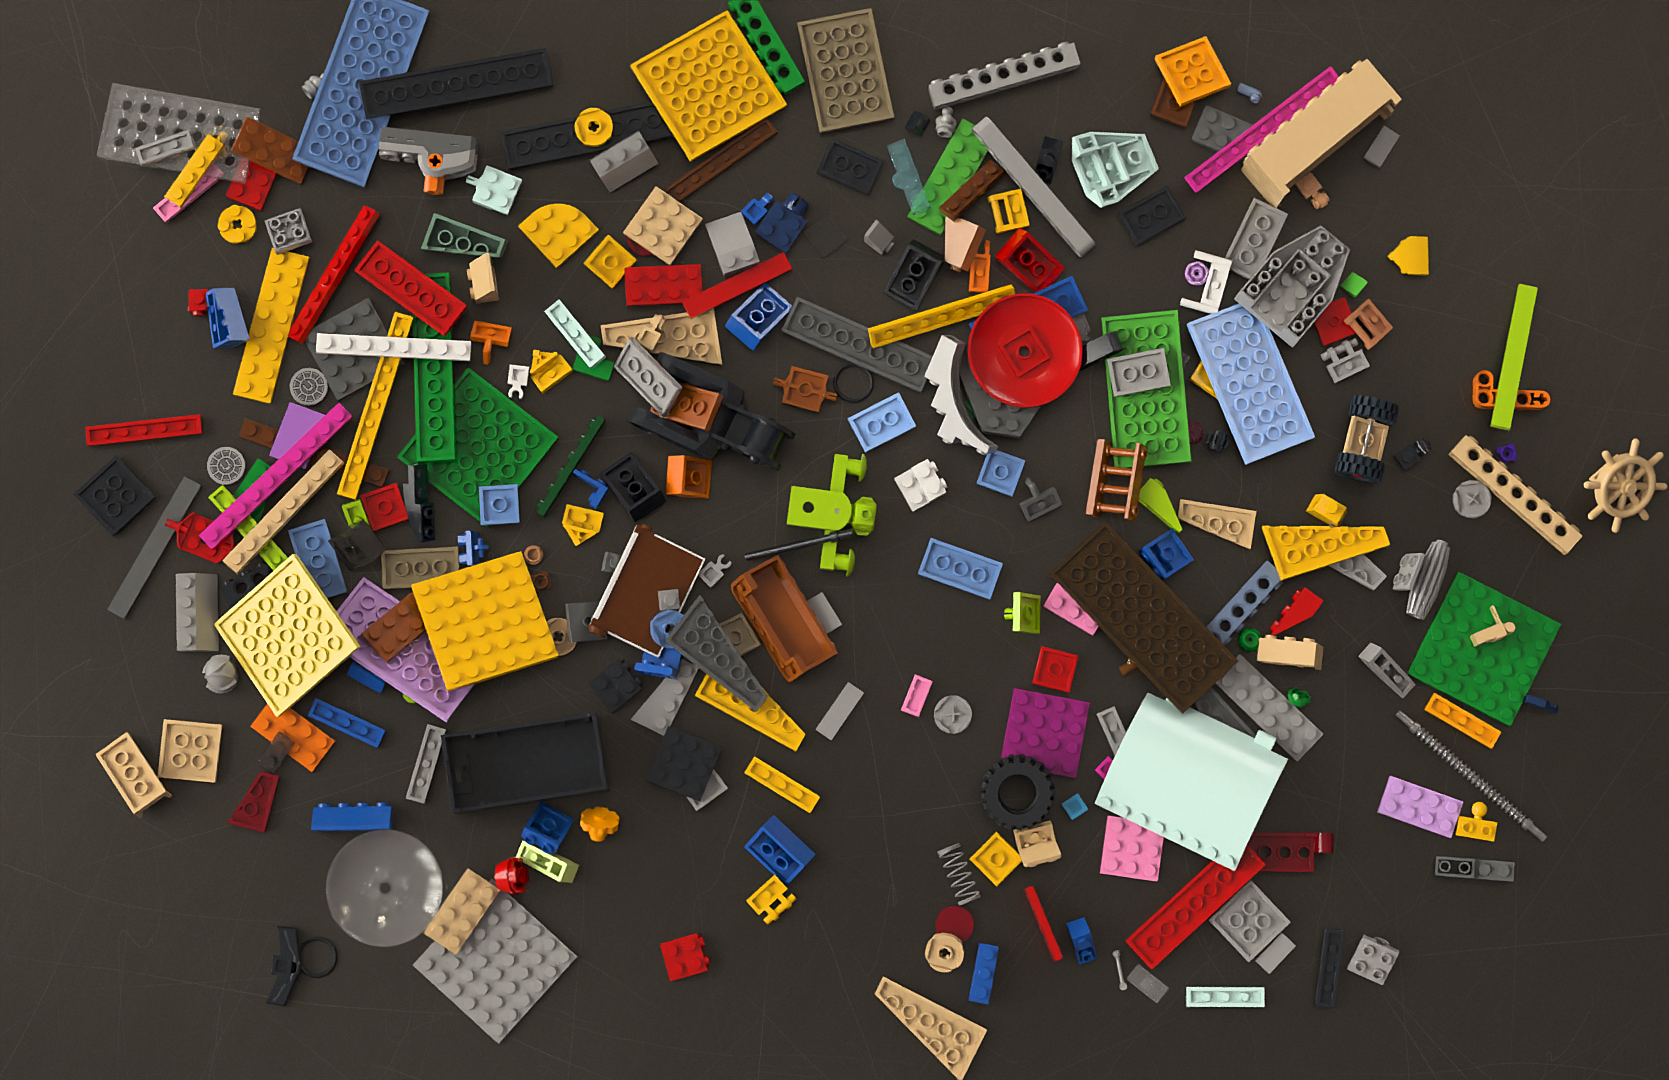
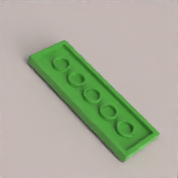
M963 118L907 218L940 236L945 229L946 216L939 211V207L977 172L988 152L986 147L972 132V128L975 125Z

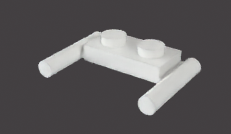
M1195 250L1193 258L1208 261L1212 264L1201 302L1198 303L1182 298L1180 305L1213 314L1218 312L1232 260Z

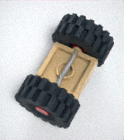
M1352 396L1348 412L1351 421L1344 450L1338 453L1334 469L1335 474L1360 482L1381 483L1385 463L1381 461L1388 429L1391 426L1394 427L1399 411L1397 404L1377 399L1376 397Z

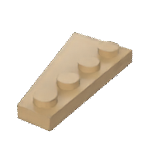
M1180 499L1177 515L1179 520L1249 550L1251 549L1256 511Z

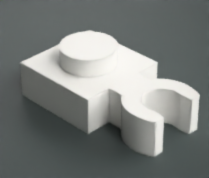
M510 365L508 384L513 385V387L509 390V398H512V394L515 391L519 392V399L523 398L521 386L527 387L529 367Z

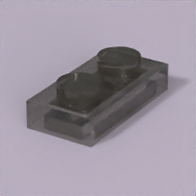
M278 732L258 763L274 774L295 742L282 732Z

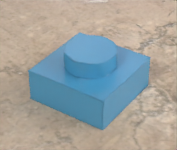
M1078 793L1061 804L1071 820L1088 810Z

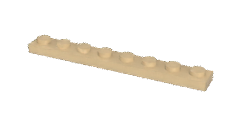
M329 449L223 559V562L238 575L343 466L344 462Z

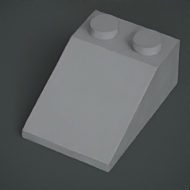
M741 212L705 224L724 278L760 264Z

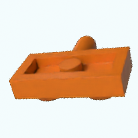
M474 321L470 340L485 343L483 348V363L485 365L490 364L492 344L508 347L512 327Z

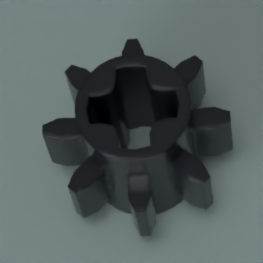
M1214 430L1213 434H1208L1205 443L1209 444V450L1222 453L1223 449L1227 450L1230 440L1226 439V433Z

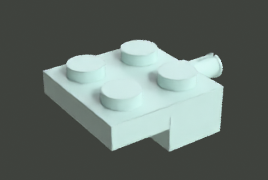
M486 166L483 175L479 179L468 175L466 183L476 186V192L472 199L473 203L505 215L509 214L522 179L490 166Z

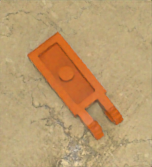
M986 240L984 243L985 254L976 253L971 264L969 292H988L991 256L989 255V240Z

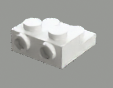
M928 459L894 478L912 512L945 495V489L948 488L944 479L938 478L936 474L938 469L933 461L929 462Z

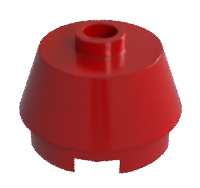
M513 856L497 864L495 868V881L500 891L513 895L526 892L524 886L525 883H529L528 868L523 867V858Z

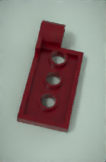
M1253 832L1247 845L1266 864L1260 872H1314V853H1334V833ZM1264 846L1268 847L1271 852L1267 858L1260 855V849ZM1282 847H1287L1290 851L1287 858H1283L1279 854V850ZM1306 847L1309 850L1307 858L1299 856L1300 848Z

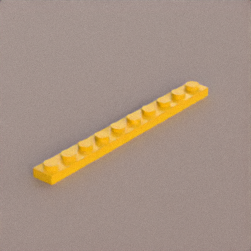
M395 312L387 337L408 338L414 318ZM380 357L340 482L338 495L354 500L357 499L401 358Z

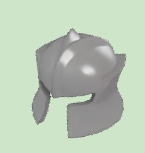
M228 655L212 656L202 673H205L204 678L208 681L206 687L215 693H228L236 686L239 679L238 668Z

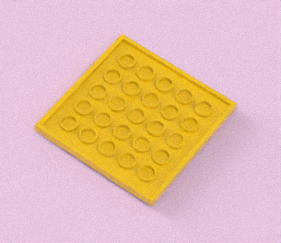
M727 10L630 66L690 162L787 107V103Z
M521 551L411 585L447 692L553 660L559 656Z

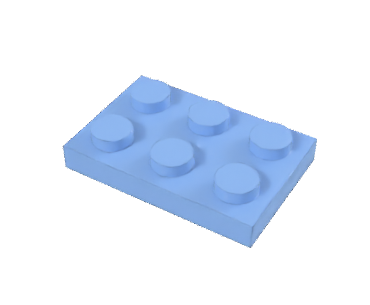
M899 392L848 418L865 453L916 427Z

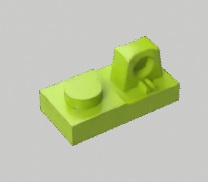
M361 500L342 505L354 541L357 542L373 536Z

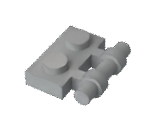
M1355 338L1350 341L1345 340L1342 342V345L1335 348L1331 347L1327 349V352L1321 354L1323 361L1331 359L1333 362L1327 366V369L1334 383L1370 367L1362 349L1354 352L1353 347L1358 345ZM1346 351L1348 356L1339 360L1337 355Z

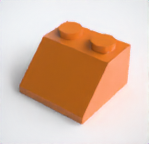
M685 455L669 456L666 494L678 497L709 499L712 461Z

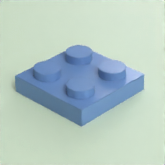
M998 450L995 453L987 454L976 484L1012 497L1025 460Z
M517 484L479 487L481 526L520 523Z

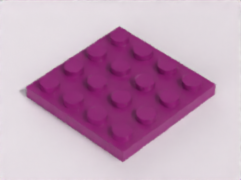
M1014 688L1001 757L1006 758L1011 754L1014 756L1019 754H1025L1027 757L1032 756L1038 762H1042L1050 774L1076 779L1090 703Z

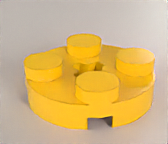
M588 108L579 114L575 122V132L578 139L584 145L596 147L605 144L611 138L613 123L610 116L598 108ZM595 122V125H599L596 132L589 130L591 123Z
M232 205L220 215L218 229L226 241L232 244L245 243L251 240L256 233V219L248 208ZM241 220L242 228L237 227L233 229V222Z

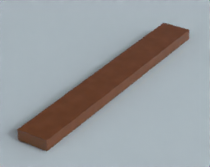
M768 118L764 119L662 191L678 202L683 201L778 133Z

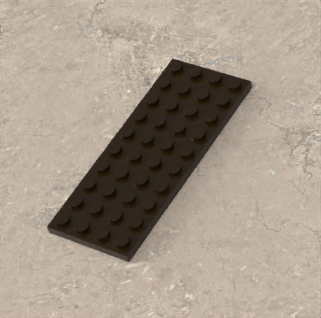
M1106 522L1049 574L1181 714L1187 711L1239 662Z

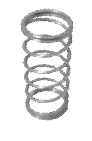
M957 843L943 850H940L937 853L938 855H940L939 858H947L959 855L951 861L947 862L945 865H943V868H949L964 864L963 866L959 867L958 869L954 870L953 872L947 875L948 878L968 874L951 885V887H959L971 884L970 886L958 892L955 895V897H962L976 893L972 897L959 901L958 904L960 906L972 900L980 898L981 895L979 891L959 895L963 891L975 885V881L955 885L958 882L970 876L972 872H965L950 876L951 874L955 873L956 871L960 870L968 864V862H962L946 866L954 860L960 858L964 854L963 852H959L943 856L949 851L961 846L960 843Z

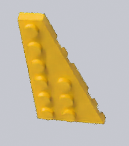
M1262 526L1281 581L1390 546L1384 527Z
M707 674L695 694L697 698L795 752L805 736V733L766 691L765 693L768 697L756 712Z

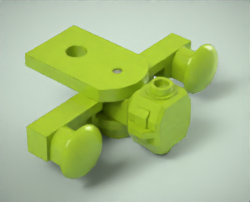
M835 454L830 491L792 486L787 525L825 530L824 535L829 534L831 531H840L846 525H850L857 535L868 536L874 530L877 504L869 497H861L854 504H850L849 499L843 493L846 475L859 476L858 482L864 479L867 471L865 455L862 454L861 460L849 459L848 455ZM805 503L813 504L814 510L811 513L804 512L803 505ZM837 542L823 543L820 569L833 571V569L847 571L846 577H848L852 573L855 564L853 550L850 548L849 555L836 553Z

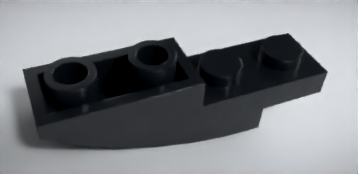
M427 463L408 465L409 483L403 484V493L410 525L418 542L435 540L434 502H428Z

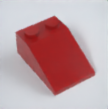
M1018 228L994 256L1035 293L1050 286L1065 269L1031 234L1021 228Z

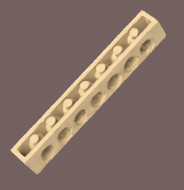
M1465 435L1448 454L1563 555L1567 554L1582 537L1579 528L1573 524L1569 525L1565 521L1564 515L1558 511H1553L1550 508L1551 504L1538 498L1534 489L1521 483L1522 479L1519 476L1508 472L1507 466L1501 461L1497 462L1493 459V454L1489 450L1478 446V441L1474 437ZM1469 451L1477 454V460L1474 461L1469 458ZM1484 464L1491 466V473H1486L1483 470ZM1499 476L1506 479L1505 486L1498 483L1497 479ZM1513 489L1520 491V498H1515L1512 495ZM1528 501L1535 504L1534 511H1530L1527 508ZM1542 514L1549 516L1550 521L1548 524L1542 522ZM1557 527H1562V528H1563V530H1564V535H1563V536L1557 535V533H1556V528H1557Z

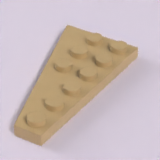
M714 309L693 319H690L687 312L664 316V319H666L664 326L661 330L659 328L656 329L662 336L655 349L651 351L642 346L648 353L652 354L663 352L676 358L722 365ZM653 318L600 325L603 345L623 349L629 338L633 337L637 340L644 325L649 328L653 327L650 324Z
M883 977L875 995L958 1080H963L987 1029Z

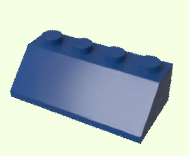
M338 803V807H330V804H318V808H313L311 830L316 832L393 830V807L388 806V803H377V806L369 807V803H357V807H350V803Z

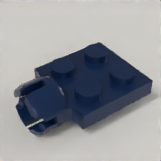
M791 193L784 203L775 201L755 231L756 234L786 254L808 223L803 219V215L808 209L809 203L801 199L795 207L800 199V196L795 193Z

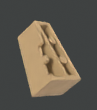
M1266 635L1265 638H1259L1257 661L1276 665H1293L1301 668L1315 667V669L1321 670L1324 647L1315 643L1314 639L1303 638L1302 642L1296 641L1294 637H1284V640L1277 639V636Z

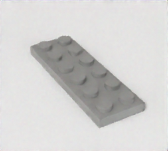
M1239 654L1236 657L1239 662L1217 681L1215 685L1265 733L1276 737L1275 742L1292 759L1298 762L1321 738L1323 733Z

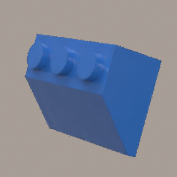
M775 815L744 846L773 875H776L785 886L816 855Z

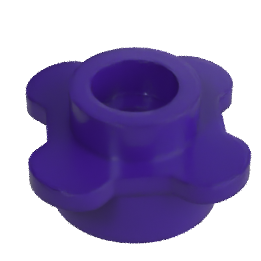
M1512 443L1496 449L1497 454L1500 456V461L1505 465L1509 461H1516L1518 459L1514 449L1515 446Z

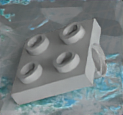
M1363 935L1348 964L1347 970L1383 985L1399 955V950L1391 947L1383 938H1370Z

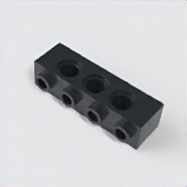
M283 551L288 558L291 556L289 552L285 553ZM265 561L258 564V568L253 571L249 569L242 572L240 578L236 580L232 578L223 583V587L220 590L230 609L258 585L255 583L257 575H263L265 579L272 573V568ZM243 583L246 584V592L239 593V585Z

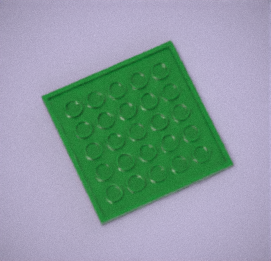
M468 367L454 384L456 461L427 462V481L481 522L479 487L517 484L519 489L559 437ZM416 434L397 456L407 466L418 464Z
M1457 572L1406 674L1510 727L1561 624ZM1492 605L1495 607L1503 624L1512 622L1515 625L1513 633L1495 642L1483 643L1474 647L1470 638L1472 634L1496 625L1490 610Z

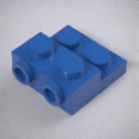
M1173 528L1139 550V557L1148 564L1150 569L1162 581L1194 560Z
M540 802L524 827L521 837L530 845L536 844L540 846L541 850L547 854H556L575 819Z

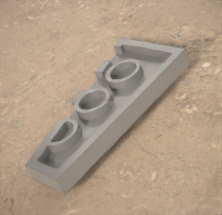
M1364 554L1329 565L1331 568L1372 591L1387 577Z
M681 659L677 680L665 678L631 720L664 736L667 727L671 726L699 668Z

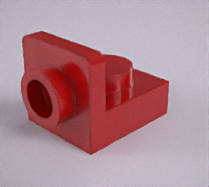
M208 289L189 290L188 312L193 314V316H204V313H208L206 300Z

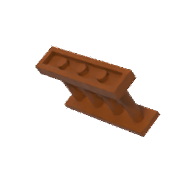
M1103 439L1097 440L1086 515L1100 518L1102 512L1125 514V519L1135 522L1139 513L1138 500L1144 463L1148 457L1147 446L1136 443L1135 450L1112 448V443ZM1112 455L1134 457L1133 467L1109 466V459ZM1107 475L1131 476L1130 486L1106 485ZM1105 493L1128 495L1126 506L1103 504V496Z

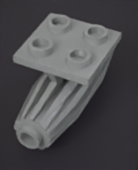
M1437 539V542L1431 543L1426 554L1412 553L1405 554L1402 557L1399 573L1393 580V590H1410L1406 611L1408 615L1424 620L1434 604L1447 570L1450 547L1447 546V542Z

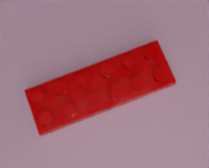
M378 240L354 270L444 337L468 308L465 303Z

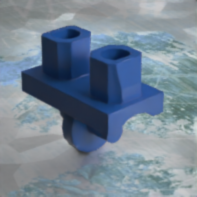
M465 531L466 534L458 536L459 546H466L467 553H459V563L467 564L468 566L480 564V558L484 557V550H489V545H484L483 538H479V532Z

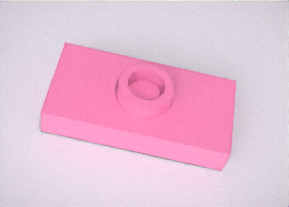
M915 674L901 711L919 717L933 681Z

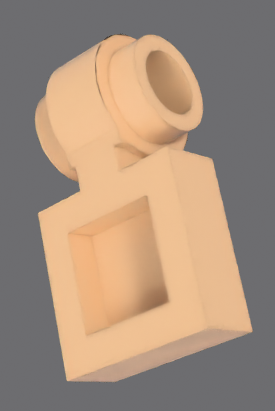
M1311 172L1296 182V187L1306 200L1311 196L1313 197L1311 203L1316 209H1322L1328 205L1329 197L1325 192H1318L1322 189V186Z

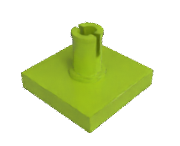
M1021 592L1014 593L1013 608H1006L1004 613H1010L1004 615L1006 620H1013V631L1040 634V595Z

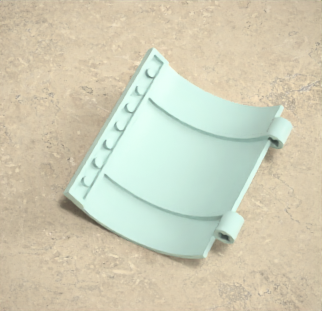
M1147 693L1115 755L1094 804L1235 871L1288 759L1271 751L1277 738L1259 730L1256 737L1253 738L1192 708L1181 714L1167 698L1163 700Z

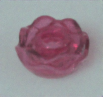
M1188 421L1190 444H1197L1203 438V427L1196 421Z

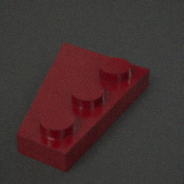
M260 771L227 823L265 833L280 776Z

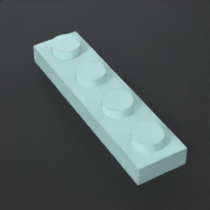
M557 300L544 311L591 369L606 358L560 300Z
M1186 987V1007H1265L1264 987Z

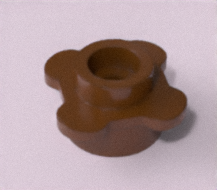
M547 571L531 575L536 592H540L545 588H551L552 583L548 579L549 574Z

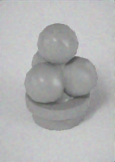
M324 73L320 77L311 76L309 80L304 82L305 85L302 86V89L310 99L316 96Z
M946 106L942 109L943 116H938L935 122L937 135L949 138L955 132L957 122L952 117L953 109Z

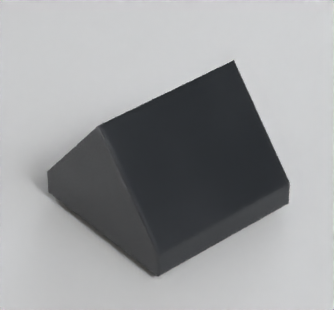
M914 111L905 128L922 137L931 120L925 114Z

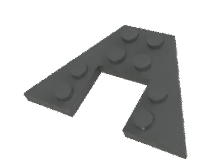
M962 355L959 371L960 380L962 381L967 399H969L972 406L973 414L978 421L981 433L1020 438L1041 406L1030 408L1014 407L999 402L990 395H986V392L972 374L968 355Z

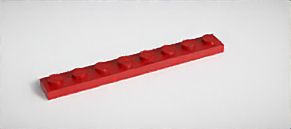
M365 205L363 206L313 292L310 294L309 299L291 326L288 334L289 338L301 344L305 342L378 219L379 212Z

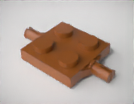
M791 366L786 380L775 377L773 385L784 387L782 404L819 413L824 398L836 401L837 394L828 392L826 389L828 375Z

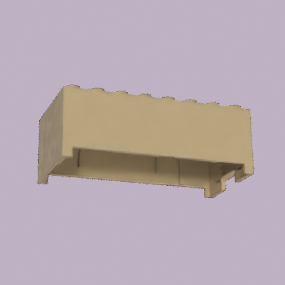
M1368 59L1363 62L1359 60L1351 67L1353 70L1349 74L1344 72L1337 78L1334 86L1332 84L1328 85L1322 91L1323 93L1320 94L1319 98L1315 96L1305 107L1306 109L1300 108L1293 114L1290 122L1288 120L1284 121L1278 127L1279 129L1276 130L1275 134L1271 132L1267 135L1261 146L1256 144L1249 150L1241 171L1271 206L1275 208L1280 207L1281 201L1296 182L1306 176L1380 115L1385 121L1394 111L1389 104L1392 103L1396 107L1402 100Z

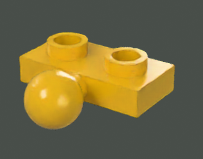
M1483 802L1473 804L1472 813L1474 818L1458 816L1455 835L1494 842L1497 822L1482 820V817L1487 813V806Z

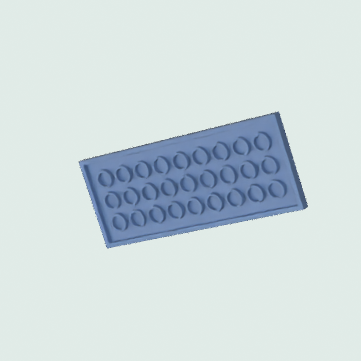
M351 0L294 152L293 161L361 187L365 186L379 148L381 127L387 126L391 115L365 119L358 81L406 73L429 10L403 0Z

